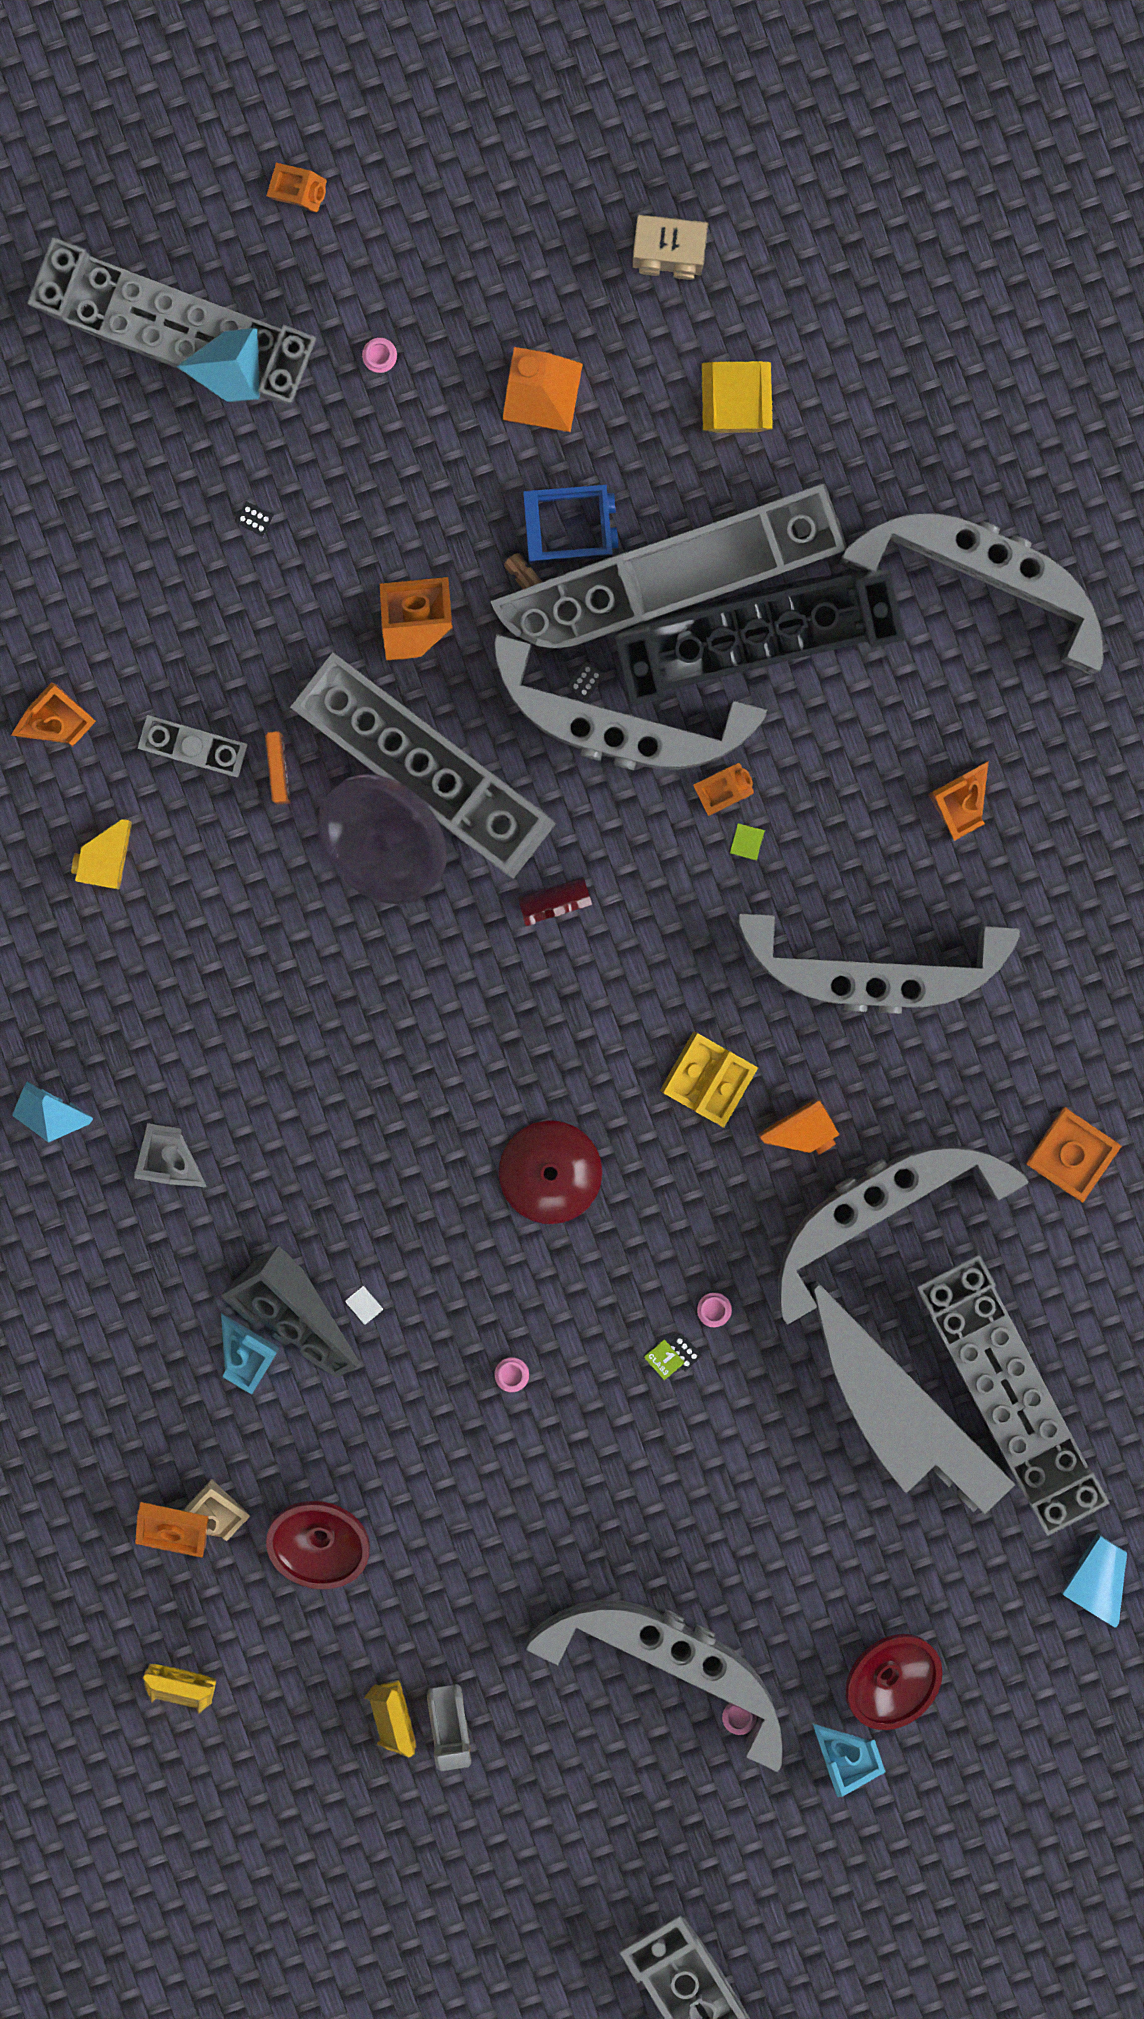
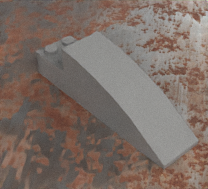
M333 652L290 707L513 879L556 824L542 811Z
M815 1280L811 1284L815 1304L817 1305L816 1309L830 1366L859 1428L884 1467L905 1493L933 1469L949 1487L955 1483L960 1488L956 1493L973 1512L979 1507L986 1514L1015 1484Z

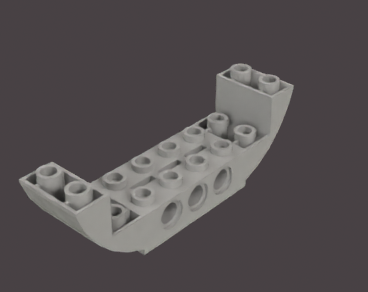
M52 238L28 302L34 308L68 325L175 368H178L177 366L224 331L256 328L258 333L260 397L285 404H292L316 341V337L283 325L282 329L95 259L90 257L86 250Z
M978 1255L917 1288L951 1359L1006 1464L1048 1536L1110 1503L1094 1472L1086 1464L994 1288L996 1285L982 1258Z

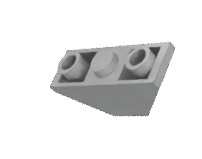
M147 715L138 749L239 778L248 744Z

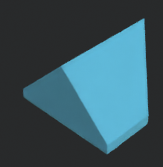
M256 328L224 331L177 366L227 402L260 399L258 333Z
M28 1081L12 1114L13 1117L47 1142L85 1127L93 1120L90 1115L72 1103L67 1105L62 1102V1098H57L44 1089L40 1090Z
M221 1313L225 1373L222 1377L248 1393L253 1394L280 1348Z
M813 1724L837 1797H843L885 1773L875 1740L863 1739Z

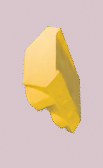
M771 362L702 363L703 430L716 433H750L772 430Z
M149 1664L143 1677L144 1686L151 1703L155 1699L197 1708L198 1714L212 1703L217 1681L203 1674L158 1664Z
M397 1680L381 1685L374 1684L364 1698L370 1700L380 1738L376 1745L410 1758L415 1754L416 1741L400 1681Z

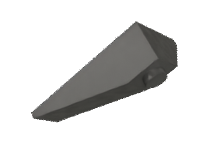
M279 1245L258 1257L221 1295L245 1320L253 1325H256L259 1321L275 1332L273 1335L275 1339L281 1343L286 1339L301 1348L300 1352L303 1357L336 1378L353 1370L360 1363L304 1270Z

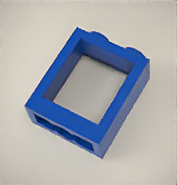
M607 485L523 491L529 564L612 557L613 548H619L617 527L610 528L609 514L616 513L614 493H607ZM586 498L599 499L602 547L542 552L538 502Z

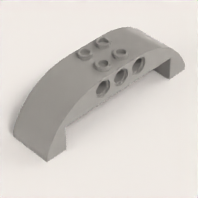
M941 514L905 516L873 528L858 538L842 555L839 564L855 571L876 570L888 541L897 543L1077 623L1060 662L1089 675H1093L1101 669L1103 664V643L1100 625L1093 605L1083 588L1059 564L1038 551L1031 549L1032 543L1015 535L1012 536V539L999 535L1000 529L990 523L981 521L977 525L961 518ZM965 535L968 537L971 543L970 549L964 550L958 547L956 536ZM988 549H996L1001 553V564H995L990 561ZM1020 563H1028L1032 566L1034 570L1033 578H1026L1021 574Z
M496 636L495 650L497 663L503 683L515 705L542 732L562 743L582 749L581 756L601 761L602 755L615 758L614 765L634 770L635 764L655 769L673 770L698 767L718 760L735 750L753 734L766 716L767 710L733 701L729 709L721 741L521 686L531 652V644ZM579 720L585 721L590 727L589 734L583 738L573 736L570 731L571 725ZM610 730H617L623 735L624 741L618 747H610L604 741L605 733ZM650 739L654 741L657 746V752L650 757L641 755L637 748L641 740Z
M737 915V924L744 942L752 956L769 975L783 986L801 995L820 1001L844 1004V1010L867 1012V1005H879V1012L902 1014V1007H928L948 1003L968 995L985 984L1002 967L1012 953L1020 936V929L979 927L976 968L773 958L775 916ZM837 976L844 977L848 984L846 992L840 996L835 995L831 990V982ZM877 978L882 983V991L878 996L872 998L866 992V984L870 979ZM910 979L916 984L917 991L914 997L906 999L901 994V986L906 980Z
M936 1146L905 1153L887 1163L885 1160L880 1159L865 1168L867 1175L856 1181L852 1176L835 1186L838 1192L818 1204L802 1220L791 1236L783 1254L778 1276V1302L780 1313L788 1325L817 1308L797 1273L798 1269L972 1167L976 1168L991 1196L997 1200L1028 1184L1029 1182L1025 1175L1011 1165L984 1152L967 1147ZM907 1168L910 1172L909 1181L905 1185L897 1186L894 1182L895 1173L899 1169ZM871 1186H878L880 1189L879 1199L874 1203H866L864 1200L866 1189ZM840 1204H848L851 1209L849 1217L842 1221L836 1220L834 1218L835 1208Z
M597 1600L580 1603L561 1610L530 1632L526 1650L556 1665L559 1664L575 1629L578 1628L757 1715V1722L744 1743L746 1757L776 1772L779 1771L782 1765V1741L780 1726L771 1696L762 1679L751 1665L733 1649L716 1640L714 1637L715 1633L700 1625H696L695 1629L685 1625L683 1617L669 1610H665L664 1614L646 1606L622 1600ZM649 1625L655 1626L658 1629V1632L650 1637L640 1633L643 1627ZM677 1641H685L689 1644V1647L682 1652L671 1648ZM709 1656H716L720 1659V1662L713 1667L703 1664V1661Z
M682 1916L675 1917L620 1951L638 1983L640 1981L643 1982L665 2019H750L718 1965L695 1931Z

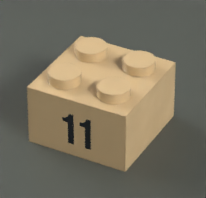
M638 215L632 268H639L640 274L658 276L660 271L674 272L673 277L687 280L694 279V275H701L708 223Z

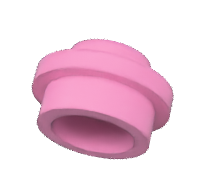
M374 338L363 349V362L373 372H387L396 363V348L385 338Z
M715 1292L703 1296L697 1306L699 1319L709 1327L724 1325L729 1320L732 1312L729 1300L724 1295Z
M515 1357L502 1360L495 1369L496 1383L507 1392H517L523 1389L529 1380L527 1365Z
M729 1703L723 1711L722 1720L729 1732L743 1735L754 1728L757 1722V1715Z

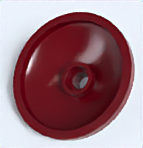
M540 1121L526 1126L510 1139L501 1156L499 1180L505 1198L519 1214L534 1222L558 1224L576 1218L593 1203L602 1182V1163L597 1148L583 1131L561 1121ZM547 1167H554L557 1170V1177L555 1179L548 1180L545 1178L544 1170Z
M305 1501L288 1506L277 1514L271 1522L267 1533L266 1548L275 1568L292 1582L313 1589H333L352 1582L363 1572L369 1559L370 1541L364 1526L349 1511L328 1502Z
M911 1634L891 1635L875 1642L857 1658L849 1672L845 1690L846 1701L850 1711L862 1724L877 1730L897 1729L913 1722L930 1707L939 1692L942 1682V1663L940 1657L927 1641Z

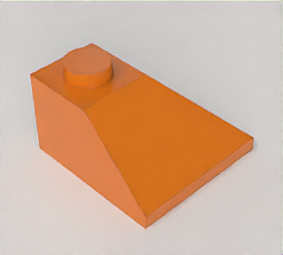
M514 347L502 420L571 433L583 363L547 352Z
M448 577L379 584L386 660L422 657L452 628Z
M816 1098L757 1135L763 1143L808 1153L816 1150L819 1155L836 1145L834 1138L839 1136V1133L821 1101Z

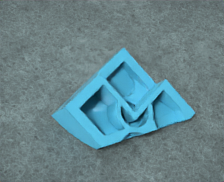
M1097 1533L1079 1560L1080 1565L1061 1593L1116 1628L1120 1620L1127 1552Z

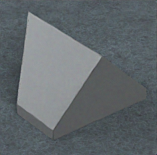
M147 1123L135 1179L165 1184L207 1187L181 1134L182 1129Z

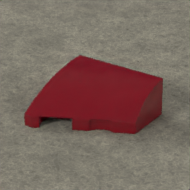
M584 877L517 897L526 926L592 905Z

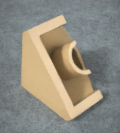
M212 1479L182 1510L209 1516L207 1535L222 1537L226 1541L250 1517L247 1511Z

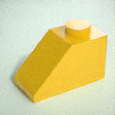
M120 820L82 846L80 854H74L71 873L76 874L75 881L120 889L132 821Z

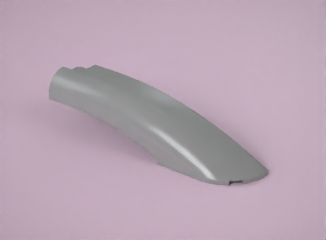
M821 484L721 521L617 555L490 602L498 618L516 636L541 647H571L847 550L843 531L839 519L836 517L826 485Z

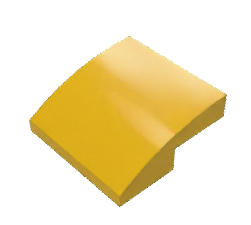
M693 1031L662 1085L660 1092L724 1128L758 1067Z

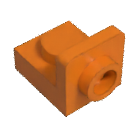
M276 163L266 196L276 201L302 206L309 211L318 212L320 203L325 197L327 180L310 170Z
M740 763L693 785L708 816L754 794L752 778L748 771L742 768Z

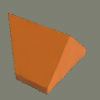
M51 682L28 707L10 736L69 743L71 746H74L96 720L57 684Z
M989 761L928 794L954 841L984 825L982 815Z

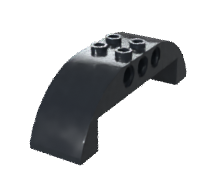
M868 570L794 581L699 604L641 623L619 634L615 639L631 706L665 699L664 691L864 642H867L871 648L904 641L905 636L890 571Z

